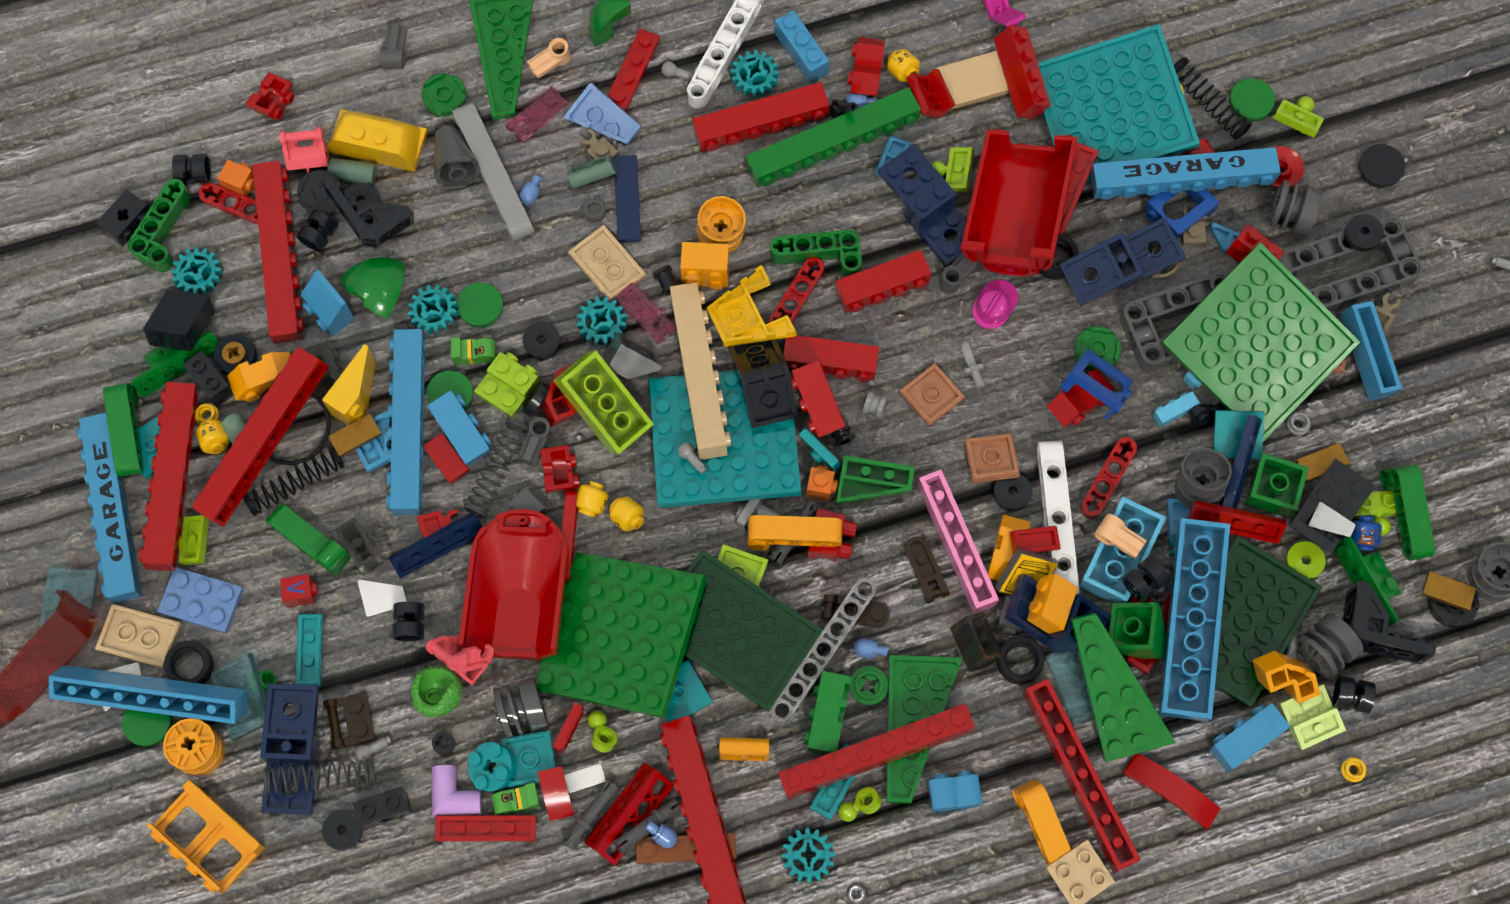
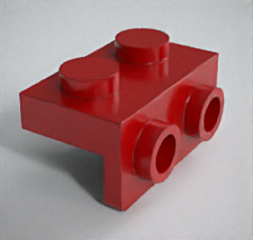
M934 69L927 76L912 73L906 78L923 115L941 118L955 106V102L939 69Z
M1247 224L1226 250V253L1237 262H1240L1260 242L1278 260H1280L1284 251L1263 236L1258 230Z

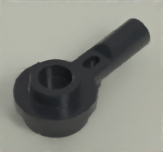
M833 100L830 106V114L832 118L839 117L855 111L857 104L855 102L847 103L844 100Z
M1221 402L1214 405L1199 404L1191 410L1189 417L1194 426H1202L1209 422L1211 415L1215 414V410H1225L1227 408Z

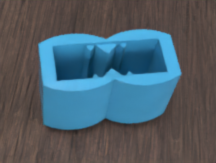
M961 771L957 773V777L948 778L947 774H937L932 776L933 780L927 782L931 812L980 807L983 804L978 774H972L971 771Z

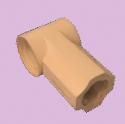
M555 38L549 43L548 48L527 61V65L535 77L539 79L558 65L563 66L570 61L571 53L567 42L562 38ZM558 50H565L561 54H555Z
M1109 513L1094 533L1099 541L1108 546L1114 545L1133 559L1136 558L1147 541L1125 527V523L1120 518Z

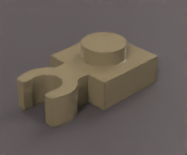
M592 129L588 130V134L591 137L590 140H585L582 136L579 137L580 144L585 148H589L587 155L592 160L611 154L613 160L614 156H619L618 151L604 137L597 140L596 133Z
M1184 207L1182 217L1188 213L1187 207ZM1198 221L1181 234L1182 246L1206 245L1205 221Z
M1389 293L1383 297L1384 305L1382 308L1375 305L1385 338L1398 318L1392 314L1393 311L1398 310L1402 306V300L1399 298L1395 304L1390 305L1389 300L1392 296Z

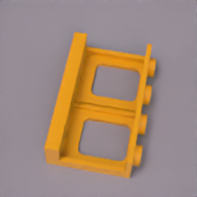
M188 780L182 786L185 791L154 824L148 823L146 826L152 830L149 835L160 844L164 841L169 846L167 851L175 859L179 860L182 858L187 863L185 868L194 876L199 874L205 879L203 885L213 893L217 890L224 894L266 847L196 783ZM191 807L206 821V826L186 848H181L166 834V828L184 808ZM221 839H226L241 853L242 857L222 880L217 881L201 866V861Z

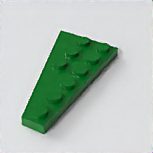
M469 0L493 121L515 117L534 0Z
M1093 612L1071 618L1103 760L1108 762L1175 744V740L1097 614Z
M889 655L887 732L943 712L962 658ZM931 748L887 764L886 803H912Z

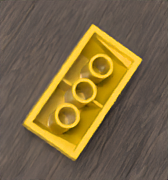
M340 109L327 148L329 153L415 172L428 131L427 128L383 116Z

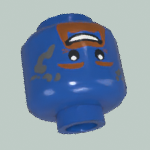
M1359 516V520L1352 521L1356 526L1351 537L1359 550L1374 551V547L1379 546L1381 543L1382 525L1379 522H1374V517Z

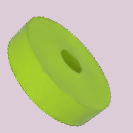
M1308 541L1294 544L1285 556L1286 565L1311 580L1321 574L1326 563L1325 555L1321 548ZM1302 558H1307L1309 564H1304Z

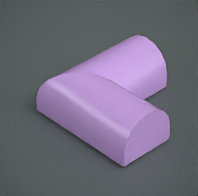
M454 765L433 766L432 818H436V816H482V790L457 791V767Z

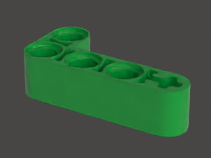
M171 179L165 184L128 242V249L138 262L162 273L171 270L174 261L162 243L190 201V193L181 180ZM169 209L167 213L162 214L164 210ZM157 228L155 232L149 233L151 229ZM145 246L142 251L137 252L140 247ZM165 256L163 260L157 262L159 257Z
M853 230L775 237L770 243V258L776 264L805 262L810 257H817L821 260L839 259L840 271L844 277L861 272L862 264L859 236ZM846 241H850L854 245L849 247L845 246L843 243ZM827 243L831 247L828 249H824L820 245ZM803 245L808 247V249L801 251L798 247ZM853 262L857 266L849 268L845 264Z
M129 383L104 387L103 397L115 472L118 477L143 473L144 464L135 407H139L137 390Z
M1400 465L1381 469V485L1385 490H1392L1405 558L1408 561L1434 556L1435 545L1420 468L1417 465Z
M282 503L278 505L265 521L335 577L352 559L342 546L331 538L329 540Z

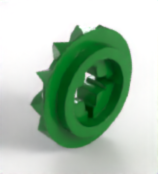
M866 666L858 669L852 675L850 691L852 697L860 704L871 706L880 703L888 693V679L880 669ZM864 679L869 683L878 681L873 686L874 694L869 690L861 692L865 686Z

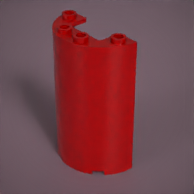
M987 129L961 244V251L972 263H976V260L982 263L983 269L1010 276L1036 275L1040 269L1048 270L1052 266L1078 137L1055 135V147L1049 145L1034 146L1026 143L1011 144L1009 131Z

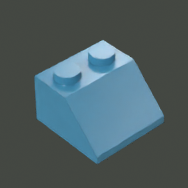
M319 270L314 272L301 293V297L304 300L302 306L310 316L314 313L318 318L315 322L323 332L328 330L334 336L355 319L346 302Z

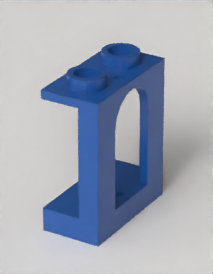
M1207 189L1198 192L1184 190L1197 206L1180 219H1169L1163 212L1164 204L1178 193L1160 192L1147 202L1144 209L1145 214L1151 222H1156L1165 217L1178 240L1182 233L1206 215L1209 217L1216 211L1219 202Z
M1087 349L1060 388L1068 393L1074 383L1082 387L1110 407L1104 417L1107 420L1112 412L1117 414L1124 405L1123 402L1132 393L1129 388L1133 380ZM1088 363H1092L1115 379L1122 387L1121 393L1112 392L1084 373L1083 370Z

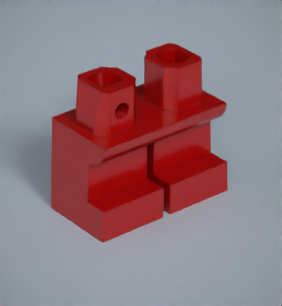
M817 508L816 517L841 519L843 521L842 535L855 537L857 523L845 520V515ZM842 543L841 546L836 547L809 546L808 558L817 559L819 557L836 562L837 558L850 559L853 545Z

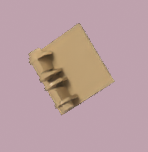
M1088 840L1081 844H1074L1070 847L1071 851L1046 867L1069 904H1084L1115 883Z

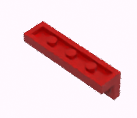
M643 763L584 844L615 866L624 855L618 849L625 842L618 846L612 857L605 852L615 839L623 835V827L627 822L632 821V826L635 827L649 817L651 811L657 810L674 787V784L655 768ZM659 779L665 785L659 793L653 794V786ZM647 801L646 811L638 814V806L641 802Z

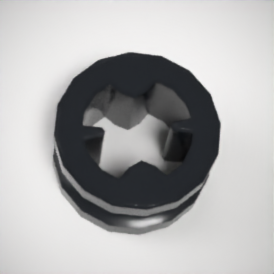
M850 426L838 429L831 434V437L836 439V446L845 445L855 438L854 434L850 433Z
M439 732L432 739V747L438 754L448 755L455 748V740L449 733ZM443 737L446 741L450 740V745L447 744L448 748L445 750L441 746L437 747V743H441L440 739Z

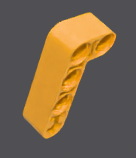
M753 515L748 518V548L752 550H767L769 545L841 546L843 521L838 518Z
M1034 779L1012 789L1014 800L1019 809L1026 815L1046 865L1049 866L1071 851L1056 812L1042 783Z

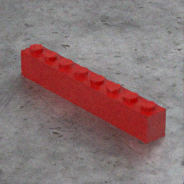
M280 160L252 164L269 337L274 344L302 340L301 332L305 331L303 318H300L299 310H302V300L300 296H297L300 280L298 274L295 275L298 259L296 253H293L292 245H296L295 234L293 231L291 232L290 224H293L294 220L292 211L288 209V203H291L290 190L286 189V182H289L288 170L283 168Z
M300 347L296 348L290 355L283 370L276 376L275 382L269 391L264 394L255 412L250 415L243 430L237 435L230 450L223 456L222 462L216 471L209 477V481L202 492L197 495L191 508L222 527L225 526L328 370V365Z
M167 382L166 390L161 392V404L164 405L163 412L158 414V426H161L160 434L155 436V448L158 449L157 456L152 458L154 478L149 480L148 487L149 493H151L150 502L147 501L145 508L148 522L143 525L142 538L145 539V544L139 551V561L142 562L146 570H176L199 394L196 384Z
M1049 679L1027 688L1023 696L1112 872L1115 874L1136 864L1141 859Z
M965 703L778 772L786 796L790 800L974 732L975 726Z
M688 715L661 724L663 732L660 733V738L663 746L667 747L669 751V756L666 757L670 770H674L676 779L673 780V784L677 794H681L683 801L680 803V809L683 817H687L689 826L686 827L690 841H694L696 850L693 851L696 864L701 865L703 874L700 875L701 884L704 890L707 889L710 899H707V904H747L695 721Z

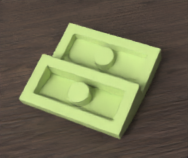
M1318 684L1320 695L1298 704L1292 697L1277 702L1280 712L1291 726L1289 730L1301 750L1346 731L1338 709L1332 706L1324 684Z

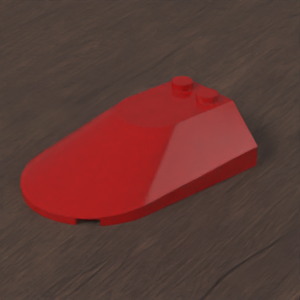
M515 509L503 512L495 516L496 518L485 527L483 526L473 541L458 645L461 649L476 646L481 649L480 655H482L485 651V645L489 644L494 648L492 658L540 660L557 655L568 559L565 538L558 526L549 517L540 512L528 509Z

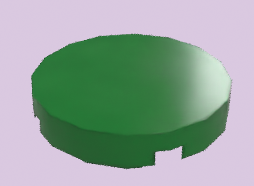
M446 73L434 75L423 86L421 95L425 108L434 115H453L451 110L463 106L466 102L467 92L465 86L455 75H446Z
M1255 78L1244 79L1233 87L1229 97V104L1233 103L1231 107L1233 113L1239 109V112L1236 114L1237 117L1246 116L1245 121L1256 122L1265 119L1274 107L1275 96L1270 86L1262 80Z
M478 282L467 286L462 290L457 300L459 316L471 327L484 328L491 326L500 318L503 312L504 304L501 294L494 286L488 283Z
M1092 326L1078 335L1074 345V355L1077 361H1079L1084 352L1089 349L1114 366L1121 354V343L1110 329L1102 326ZM1089 362L1085 369L1093 371L1099 368Z
M445 371L438 373L431 379L426 393L429 404L451 390L454 396L459 393L465 402L464 411L469 409L474 391L471 382L464 374L457 371Z
M126 709L122 718V730L126 738L142 747H150L164 741L166 733L173 724L171 715Z

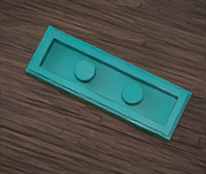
M298 614L295 685L322 686L323 614Z
M845 743L842 749L849 747V745ZM855 776L820 788L809 809L831 821Z

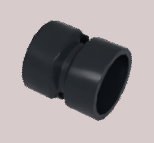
M187 154L174 155L172 158L173 178L181 180L184 184H190L192 180L195 183H210L211 164L208 154H193L191 158Z
M314 209L306 220L308 225H303L296 237L306 247L321 253L329 242L327 237H332L339 225L326 213Z
M1147 557L1138 565V570L1132 569L1122 578V582L1128 592L1136 600L1143 603L1153 595V589L1159 590L1169 582V576L1157 560Z
M407 601L393 604V619L396 620V623L392 625L393 640L413 642L424 639V624L421 623L425 618V605L423 603Z
M1338 676L1333 690V706L1347 710L1353 707L1354 711L1369 714L1375 701L1376 685L1374 682L1359 680L1356 683L1353 678Z

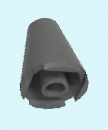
M444 125L435 133V180L446 189L464 188L468 186L467 182L472 179L475 181L478 178L480 167L457 129L453 126Z

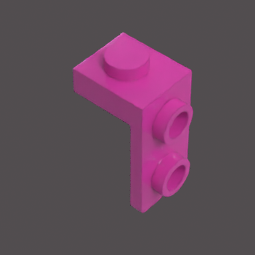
M983 0L988 18L1006 27L1010 25L1017 26L1021 20L1026 18L1025 13L1011 8L1008 0Z

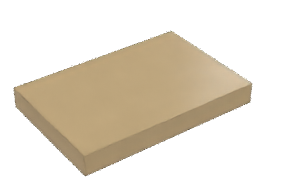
M997 51L936 68L940 70L955 102V106L952 109L1010 93Z
M602 225L568 251V255L603 296L608 297L609 303L618 299L647 277L643 269L605 225Z
M111 604L95 650L164 669L165 656L169 649L175 645L182 623Z

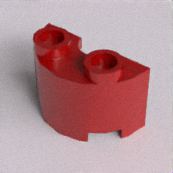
M268 72L260 83L259 91L256 94L253 93L245 105L248 109L279 121L287 104L291 105L293 103L295 93L292 92V82Z
M569 445L540 449L546 493L580 487L578 474H573V468L577 467L575 453L570 454Z

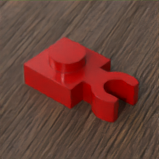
M451 510L443 517L441 511L418 516L417 522L422 538L453 523L451 518L458 516V510Z

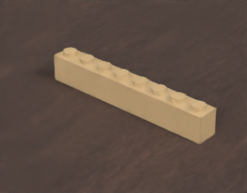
M697 282L670 286L699 459L728 456L727 447L731 446L729 432H724L723 427L727 425L725 411H720V405H723L722 391H717L716 384H720L718 370L713 371L712 364H716L714 350H709L708 345L712 344L711 331L705 328V324H709L707 310L702 311L701 306L705 304L703 290H698Z

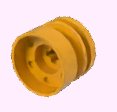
M726 196L713 197L707 200L700 207L697 216L696 233L699 243L729 244V253L735 251L742 242L746 224L745 212L742 206L734 199ZM718 227H722L723 231L718 232Z
M193 718L180 720L171 726L163 742L164 755L168 762L184 773L197 777L209 775L216 770L222 763L226 751L225 743L220 733L203 721ZM191 741L195 742V743L192 745V748H193V749H192V750H189L188 748L191 746L190 742H191Z

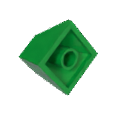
M1158 602L1112 603L1109 635L1120 653L1140 659H1164L1167 634L1160 604Z

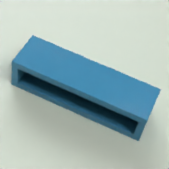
M1370 301L1350 306L1340 316L1343 325L1360 341L1352 352L1368 400L1373 401L1390 397L1400 391L1402 386L1374 303Z

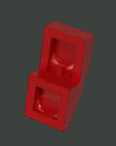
M559 766L537 772L549 820L553 821L574 815L563 767Z

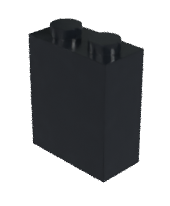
M166 290L143 327L149 345L192 352L215 313L210 297L207 295Z

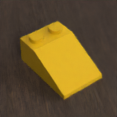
M366 344L362 346L322 399L330 414L347 426L366 416L368 411L376 360Z

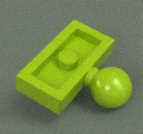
M1309 96L1301 97L1296 105L1283 99L1273 118L1315 138L1324 118L1312 113L1315 103Z
M950 147L948 165L941 161H934L931 164L942 177L946 174L945 181L955 192L969 191L974 150L972 147Z
M1392 491L1372 492L1354 516V520L1359 519V516L1374 517V522H1379L1382 525L1381 536L1387 535L1391 530V523L1384 517L1397 516Z
M205 516L184 517L182 535L180 534L178 550L180 549L178 563L182 565L205 563L209 519Z

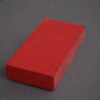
M442 433L422 446L449 484H452L469 472L468 467Z
M1057 526L1009 532L1013 555L1017 548L1035 553L1058 551L1061 549Z
M574 703L552 746L556 752L561 754L565 752L585 712L582 705Z

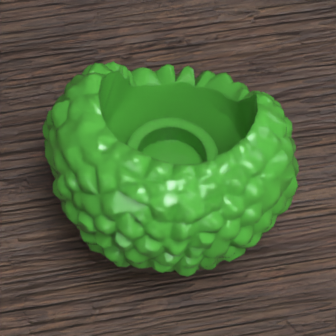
M443 665L429 666L419 671L413 679L411 689L414 708L429 718L440 717L453 711L459 705L463 692L460 677L457 676L456 672Z

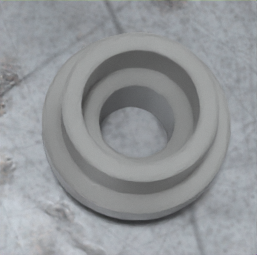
M1295 412L1288 417L1286 426L1289 432L1301 436L1309 431L1311 422L1306 414ZM1294 422H1300L1302 427H1296Z

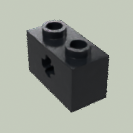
M126 189L96 224L104 234L123 247L129 242L150 208L145 202Z
M202 351L182 364L216 408L234 395L230 386Z
M402 787L353 802L359 827L363 830L412 815L406 791Z

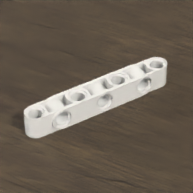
M765 0L734 1L688 85V103L691 107L700 109L708 103L758 16ZM737 21L742 22L741 24H738V25H737V24H734V22H737ZM715 57L722 58L721 60H714ZM695 93H701V94H702L701 96H698V97L693 96V94H695Z
M1061 440L1037 442L1044 526H1057L1061 547L1058 551L1047 552L1048 557L1055 558L1058 562H1064L1068 565L1069 570L1062 571L1057 566L1053 574H1058L1078 587L1076 594H1079L1063 443ZM1047 471H1055L1058 474V478L1049 477ZM1059 516L1063 519L1064 523L1056 524L1053 522L1052 517Z

